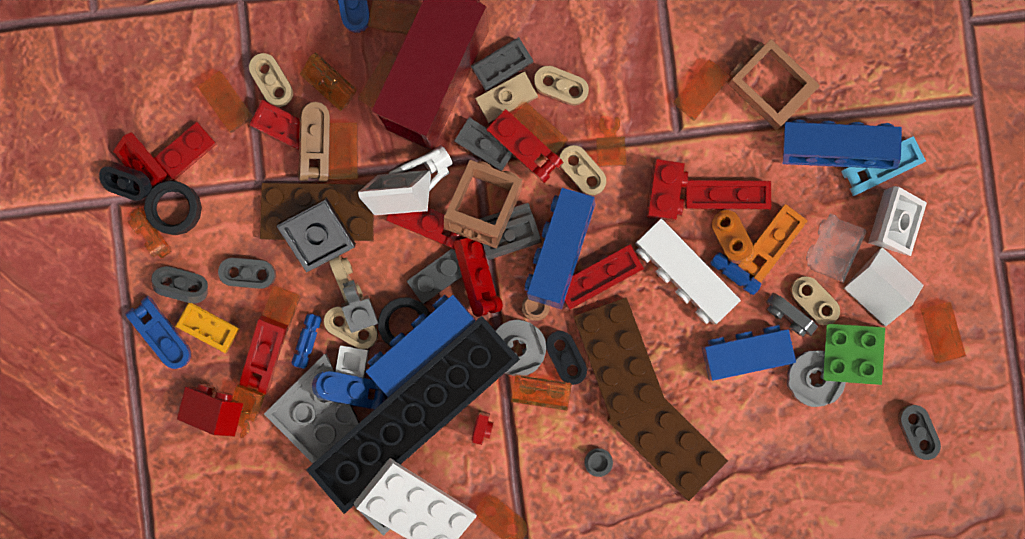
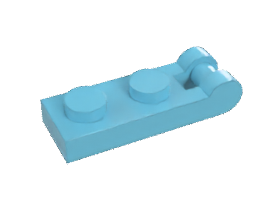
M913 136L901 142V160L898 169L848 167L842 170L841 173L844 179L848 178L852 186L850 191L855 196L926 162ZM865 170L869 180L862 182L857 172Z

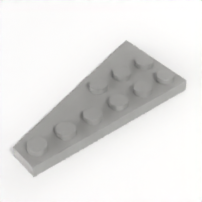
M326 354L264 413L312 463L317 461L360 423L351 405L322 400L313 393L312 381L318 373L323 371L335 372ZM361 512L383 536L390 530V528Z

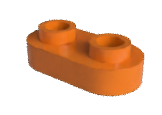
M723 210L717 213L713 218L712 228L726 256L735 264L748 262L754 254V246L740 218L731 210ZM724 220L731 221L728 227L721 226ZM736 244H743V248L740 251L733 250Z

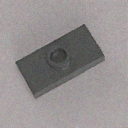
M518 37L475 63L471 68L485 91H488L534 61Z

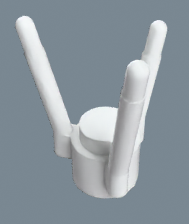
M440 145L426 155L390 171L389 174L402 173L424 163L431 174L435 171L438 173L430 181L431 190L443 177L450 174L447 167L452 165V160L444 147Z

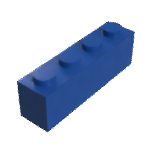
M804 120L785 122L782 164L898 169L901 160L902 127H894L890 123L869 126L861 122H852L848 125L836 124L833 121H822L819 124L807 123Z
M565 188L561 189L559 196H554L551 204V211L554 213L551 222L546 221L542 232V237L545 238L542 248L538 247L533 260L536 268L533 275H528L525 283V290L528 291L529 300L562 310L596 205L595 197Z
M446 294L443 295L432 305L436 309L428 317L423 313L411 324L414 329L405 336L401 332L389 343L393 348L385 355L381 351L378 352L367 362L371 367L365 372L387 397H390L476 321L455 295L449 298Z

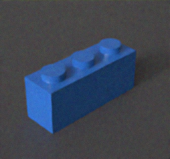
M780 325L763 328L764 334L753 336L752 331L735 334L736 340L725 342L724 337L708 340L709 346L702 347L708 379L714 381L796 363L789 329L781 330Z

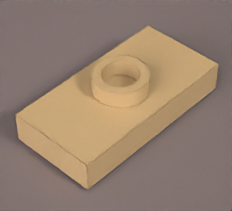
M523 72L475 99L490 124L505 109L512 112L538 98V95L526 73Z

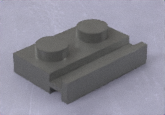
M529 203L514 207L497 249L483 244L488 260L542 243ZM500 212L480 218L479 220L495 225Z

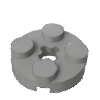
M512 320L502 324L496 332L510 348L513 347L514 340H518L520 344H526V348L522 350L523 355L518 356L520 360L505 374L521 377L533 373L543 362L546 353V342L543 334L537 327L522 320Z
M806 351L795 358L796 363L790 365L787 373V387L792 395L802 404L811 407L825 406L835 402L843 393L846 382L825 381L823 378L825 351ZM820 371V378L823 379V383H816L815 386H812L810 384V374Z

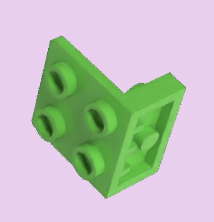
M828 324L826 329L824 380L882 385L885 327Z

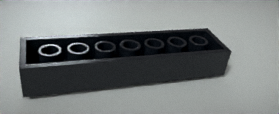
M481 316L307 468L306 471L345 514L354 506L355 500L389 458L401 465L515 365L520 358L485 318Z

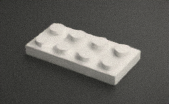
M389 458L354 502L357 510L407 539H459L477 516L474 510Z

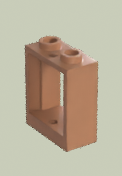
M770 39L766 45L760 42L749 53L753 58L746 65L740 62L730 73L733 79L728 85L777 130L820 85ZM768 52L803 85L778 113L742 80Z
M469 160L444 216V229L497 249L522 191L523 179L513 172L496 170L486 162ZM473 177L510 191L495 225L458 212Z

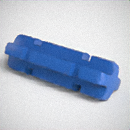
M716 253L710 262L717 270L721 269L722 273L739 286H744V290L752 295L762 285L754 277H749L750 274L741 269L737 264L729 262L728 258L722 253Z
M314 314L306 315L304 321L305 328L301 330L295 349L298 351L297 354H294L291 362L293 366L301 369L307 367L309 362L308 354L312 352L317 336L316 329L320 327L322 320L320 316Z

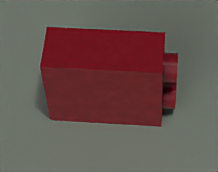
M423 0L372 109L373 115L383 129L431 151L435 148L470 73L471 66L474 64L489 32L487 6L483 5L480 0Z

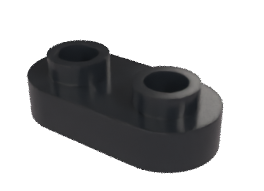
M111 163L103 167L99 172L100 182L107 191L134 201H140L147 197L152 189L150 179L146 174L118 163Z
M564 331L552 333L546 340V350L560 378L570 385L581 383L586 377L587 367L573 338ZM557 340H563L565 343V348L561 351L556 350L554 347ZM570 365H575L578 369L577 374L574 376H570L567 373V368Z

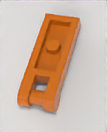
M784 204L753 244L754 254L752 258L746 263L738 264V266L744 271L749 272L761 283L808 220L787 204ZM757 255L765 260L761 267L753 262Z

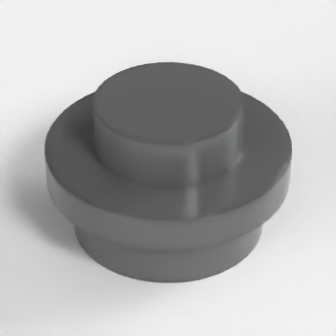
M595 448L588 452L584 464L586 470L591 475L602 477L611 471L613 459L605 449Z

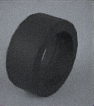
M176 181L162 182L153 187L147 195L144 205L146 219L151 226L161 233L170 235L184 234L193 229L200 219L202 210L200 198L196 192L189 186ZM169 192H179L184 195L190 207L186 219L175 225L163 222L157 213L158 201L164 194Z
M410 297L397 298L390 301L381 310L378 318V330L382 340L390 347L392 346L389 343L395 338L389 329L391 315L397 309L409 307L414 309L420 316L424 313L428 317L430 312L420 301Z

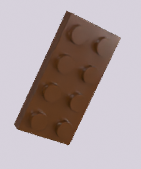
M262 183L260 239L285 240L277 228L278 222L327 197L354 241L374 242V214L359 198L358 194L366 185Z
M627 297L574 316L612 424L666 405L664 395Z
M666 399V405L612 424L609 418L607 421L688 501L728 462Z

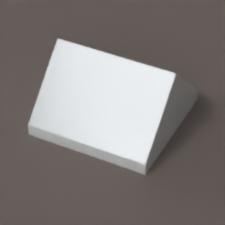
M430 170L377 175L358 192L359 198L374 215L427 211L431 173Z
M897 186L884 190L868 244L911 256L927 202Z
M881 247L843 289L883 326H887L913 305L924 285Z

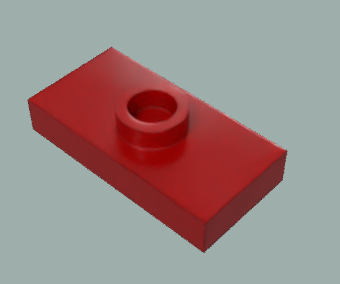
M261 100L249 125L299 150L300 119Z
M478 413L471 439L472 443L482 445L484 438L490 439L494 422L489 421V413Z

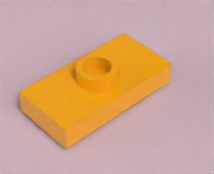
M194 303L187 304L175 326L223 353L228 352L240 330L239 327Z

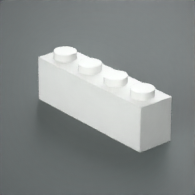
M662 218L635 243L638 247L636 253L646 263L651 260L658 267L655 271L658 276L666 283L671 281L678 288L675 293L686 304L689 301L693 303L697 308L695 311L696 315L705 324L709 321L712 324H717L741 301Z

